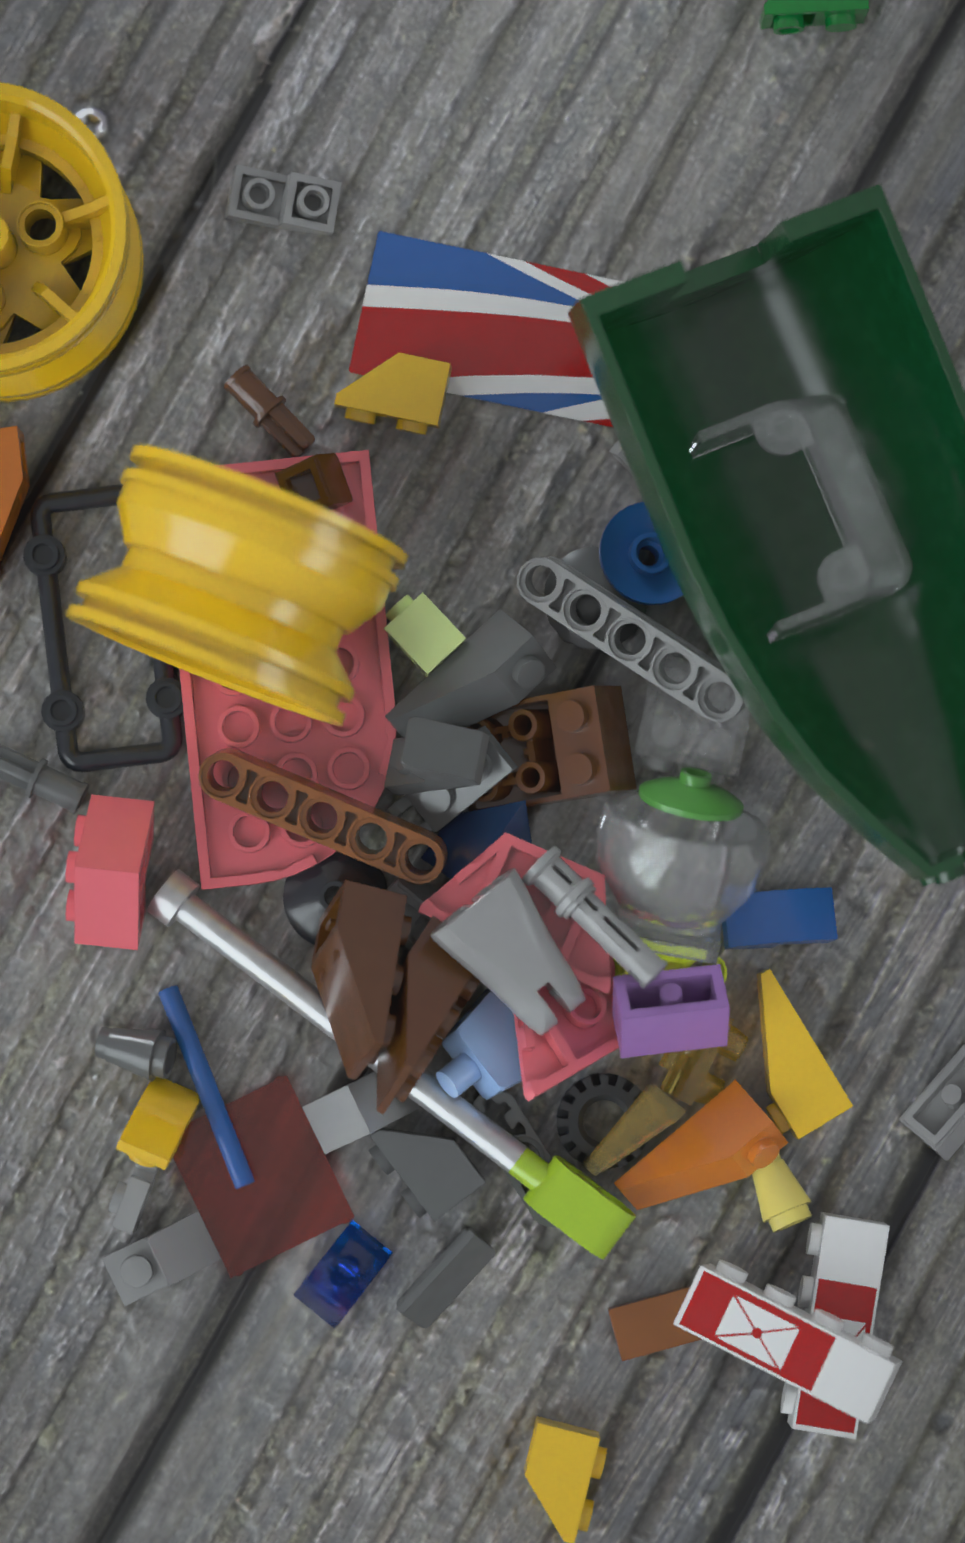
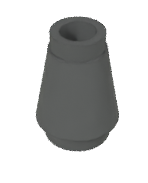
M102 1027L95 1044V1056L97 1058L105 1059V1061L149 1081H154L156 1077L167 1079L172 1072L177 1055V1039L167 1036L165 1030Z

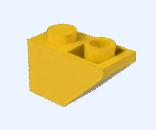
M397 353L336 393L334 404L338 408L346 409L345 419L375 425L376 416L397 420L395 427L397 430L426 435L428 426L438 429L440 427L452 370L451 363Z
M537 1416L524 1466V1474L563 1541L575 1543L578 1530L588 1531L594 1500L587 1499L586 1495L590 1479L600 1480L607 1448L599 1446L600 1436L598 1431Z

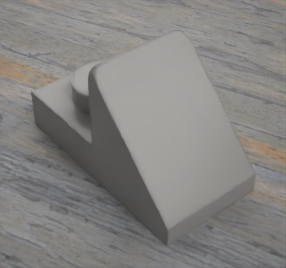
M200 1211L188 1215L102 1258L124 1306L166 1286H171L222 1259Z

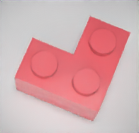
M91 794L87 815L77 816L74 846L79 847L78 851H69L65 872L66 883H74V890H69L66 903V921L74 922V944L138 950L146 914V874L154 842L155 801Z

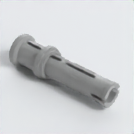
M557 846L550 848L527 871L522 878L523 882L527 886L534 884L556 906L555 913L560 918L564 917L566 920L572 918L643 989L646 988L663 971L668 963L653 952L629 926L618 918L594 894L596 888L590 878L582 879L560 858L562 851Z

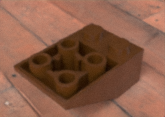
M593 685L525 698L518 704L467 727L478 730L486 726L518 766L468 808L469 811L523 800L526 801V807L637 790L621 686Z
M345 880L319 919L311 969L347 1077L356 1080L368 1064H375L380 1048L382 1046L388 1047L392 1040L396 1016L389 1014L391 996H397L404 974V966L397 964L399 947L404 948L407 943L412 918L411 916L404 915L408 895Z
M432 916L402 963L404 974L401 987L396 997L391 996L389 1014L396 1016L395 1029L389 1046H382L377 1058L376 1111L384 1115L394 1098L402 1103L406 1101L433 1059L442 1041L461 1014L467 1001L481 982L431 937L433 930L442 923V921Z

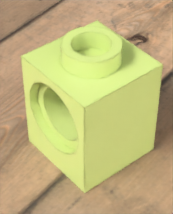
M423 592L415 600L406 595L386 614L390 621L384 628L388 633V637L426 677L466 641V637Z

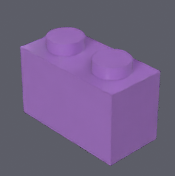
M720 964L664 970L644 989L631 975L613 976L612 1016L621 1058L727 1046L730 1006Z

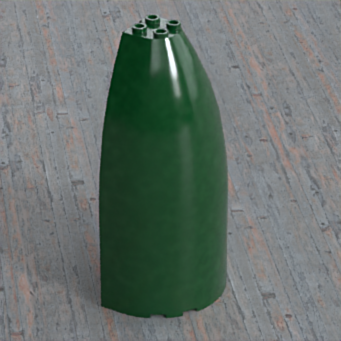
M880 183L781 221L757 245L686 272L681 260L582 297L569 310L568 316L670 569L703 636L755 722L807 785L859 835L911 878L920 880L923 887L935 882L936 885H940L965 875V391Z

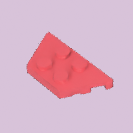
M505 833L430 898L425 900L420 905L418 912L431 918L434 916L443 922L463 905L473 904L472 898L512 868L517 870L522 879L535 862L548 850ZM560 856L582 879L590 878L594 882V887L596 888L594 894L606 905L605 875ZM525 884L545 925L573 970L577 980L608 994L611 988L609 954L572 918L568 920L564 917L560 918L555 913L556 906L534 884L530 886Z
M609 955L611 976L609 993L607 994L579 982L586 1000L571 1013L567 1012L551 996L545 985L537 991L558 1020V1023L543 1036L537 1034L514 1014L523 1093L528 1102L619 1049L612 1016L615 962L611 955Z

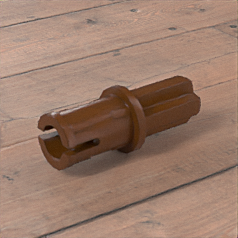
M248 365L242 366L226 381L223 388L255 419L253 425L256 428L262 426L291 457L304 455L315 442L314 435L284 405L286 398L283 395L276 397L250 370L251 368Z

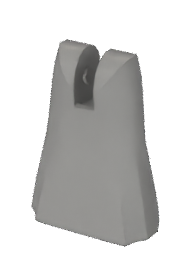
M512 868L472 898L473 904L463 905L440 923L431 933V937L449 955L486 985L522 1022L537 1034L543 1036L558 1023V1020L543 997L541 998L537 993L541 987L545 985L551 996L570 1013L582 1004L586 997L573 970L545 925L517 870Z

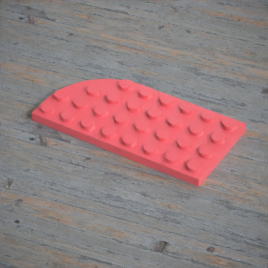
M369 450L335 453L341 464L353 501L330 511L378 534ZM311 456L218 466L280 489L275 473ZM385 604L380 612L349 635H342L336 650L355 690L351 703L339 702L337 707L346 714L342 726L325 723L285 710L179 669L201 890L257 885L278 881L310 869L337 852L217 801L205 794L198 778L200 766L206 758L221 749L232 748L240 750L376 807L385 789L384 784L393 740L397 737L396 729L385 717L396 706L388 633L384 630L387 626ZM225 760L217 761L213 770L217 783L227 788L235 787L239 778L235 765ZM269 781L264 784L262 796L266 804L277 809L285 807L288 801V793L285 787L275 781ZM325 802L313 804L311 818L314 824L323 829L335 827L338 817L334 807Z

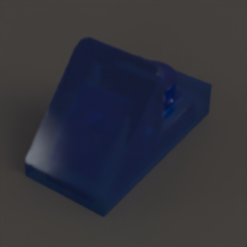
M351 1220L304 1278L302 1284L293 1295L335 1329L393 1252L354 1220Z

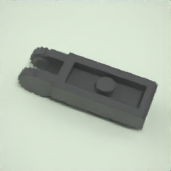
M483 726L478 731L485 732L490 737L481 785L405 794V796L384 812L402 818L403 813L414 806L425 820L420 827L437 833L518 766L488 728Z

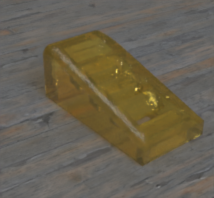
M648 1084L584 1161L585 1168L594 1176L603 1173L682 1118V1115L687 1111L656 1085Z

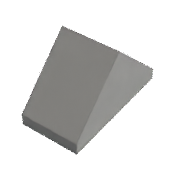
M374 1071L302 1106L324 1154H327L387 1126L419 1109L420 1106L409 1097H407L404 1103L394 1098L384 1115L376 1111L377 1073Z

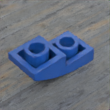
M832 887L760 891L719 897L725 950L774 948L781 944L830 943L838 939Z

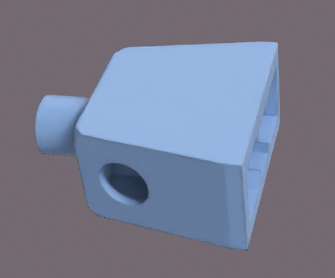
M487 988L442 1041L443 1047L453 1060L436 1072V1078L443 1090L454 1098H457L473 1085L478 1093L488 1100L522 1082L514 1014Z

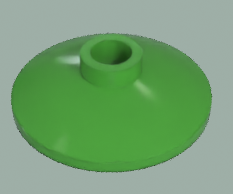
M685 767L681 769L680 776L659 777L644 781L640 784L638 791L641 800L663 812L688 819L714 822L731 821L741 817L744 809L740 799L728 790L711 783V773L698 768Z

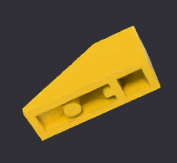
M764 969L757 974L766 1092L773 1102L766 1106L765 1109L782 1134L790 1130L793 1137L800 1139L847 1111L853 1105L772 971Z

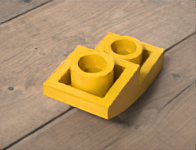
M156 1077L154 1081H150L136 1105L116 1149L128 1154V1157L133 1162L141 1166L159 1167L166 1170L178 1149L186 1128L197 1111L200 1103L198 1093L167 1079Z

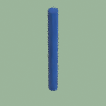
M178 985L166 988L158 992V995L236 1190L254 1183L255 1179Z

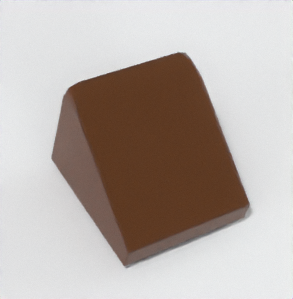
M335 453L316 454L275 473L281 490L328 510H333L353 501L341 464Z

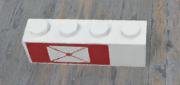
M821 1212L819 1224L811 1222L808 1231L806 1254L814 1255L811 1276L802 1275L798 1293V1307L805 1308V1311L811 1315L818 1308L840 1318L845 1322L842 1330L859 1339H862L864 1333L873 1335L890 1226L884 1222ZM787 1382L784 1383L780 1411L781 1413L788 1414L787 1422L792 1429L856 1439L859 1419Z
M719 1260L717 1266L711 1263L700 1266L673 1323L674 1325L867 1424L876 1419L903 1362L891 1355L894 1349L891 1344L868 1333H864L862 1339H859L843 1331L845 1322L824 1310L816 1308L813 1315L794 1306L797 1299L794 1295L771 1284H767L765 1290H762L746 1282L749 1273L727 1261Z

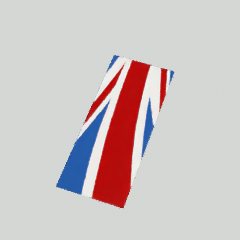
M379 231L349 372L364 376L397 353L451 363L452 366L447 389L449 394L613 428L569 319L568 312L580 298L623 281Z

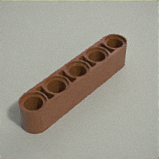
M232 748L221 749L206 758L200 766L198 774L200 786L205 794L211 798L406 881L416 884L429 883L438 877L447 863V846L443 839L434 832L240 750ZM225 760L235 765L239 774L238 783L235 787L227 788L217 783L213 774L217 761ZM266 782H279L285 787L288 793V801L285 807L277 809L266 804L262 796V789ZM325 802L334 807L338 817L335 827L323 829L314 824L311 818L313 804ZM366 823H375L381 826L387 836L385 847L373 850L364 846L359 835L361 826ZM415 844L428 845L435 852L436 865L429 870L415 868L409 861V848Z

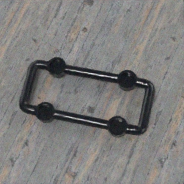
M123 484L53 492L41 496L35 501L31 509L32 539L27 542L23 551L25 565L37 576L51 692L42 704L41 714L47 726L55 731L60 761L66 768L74 772H91L163 763L174 758L182 747L183 735L180 717L184 712L181 682L176 680L174 666L152 658L155 681L146 692V703L148 709L160 719L162 741L83 752L78 750L76 730L82 725L86 711L82 700L71 691L58 574L63 571L67 563V552L64 545L57 538L53 537L51 514L117 506V500Z

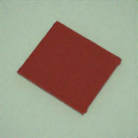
M287 1075L284 1077L278 1076L273 1082L225 1105L255 1179L254 1183L237 1190L235 1189L206 1115L189 1123L173 1156L231 1278L241 1276L244 1271L340 1224H347L355 1217Z

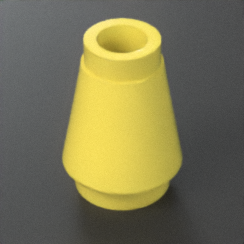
M780 1154L771 1164L752 1173L763 1223L769 1222L773 1233L787 1229L812 1217L808 1204L812 1201L785 1161L781 1159Z

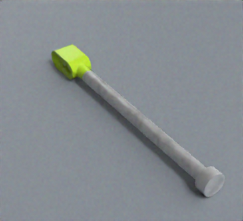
M180 869L176 870L156 893L147 908V912L167 927H170L177 920L335 1041L318 988L196 896L200 885ZM376 1060L374 1065L368 1064L367 1066L377 1073ZM427 1070L424 1071L408 1097L529 1188L523 1197L524 1201L596 1257L604 1260L636 1218L634 1212L564 1158L555 1155L549 1163L461 1096L457 1098L451 1097L440 1086L437 1078Z

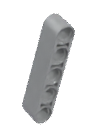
M553 556L536 557L526 561L520 568L517 575V588L520 595L527 602L703 717L714 722H724L732 719L745 708V703L719 662L561 559ZM541 565L549 567L556 576V587L549 595L540 594L532 584L533 573ZM584 594L594 596L601 606L600 617L594 624L583 622L576 613L578 599ZM633 623L644 631L646 643L639 653L627 651L621 644L620 633L626 624ZM670 653H680L690 663V674L683 682L670 679L664 670V662ZM724 682L733 688L735 703L730 710L721 711L710 703L708 692L713 683Z

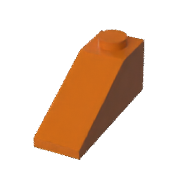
M735 1079L615 1181L614 1184L634 1208L640 1210L747 1178L757 1169L771 1164L778 1156L780 1149L788 1144V1141L774 1122Z

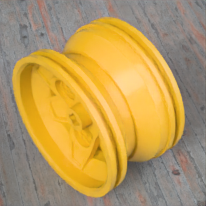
M0 82V402H15L46 396L66 388L94 370L111 353L127 330L136 311L144 276V252L139 224L132 205L122 187L111 159L94 133L77 116L51 98L31 89ZM44 165L62 176L75 189L80 198H42ZM48 218L56 222L54 233L46 240L38 241L30 237L31 227L36 221ZM92 254L89 271L80 291L64 266ZM16 315L41 330L30 337L7 343Z
M134 445L129 458L137 465V468L124 469L120 478L123 488L117 500L123 541L128 550L121 566L78 582L75 593L84 600L81 606L70 604L66 617L115 642L208 681L285 710L325 723L342 726L346 714L337 707L339 702L351 703L355 690L336 650L342 635H349L383 609L388 593L395 592L400 581L399 577L392 572V569H404L409 558L408 554L391 541L337 513L254 478L178 452L148 445Z

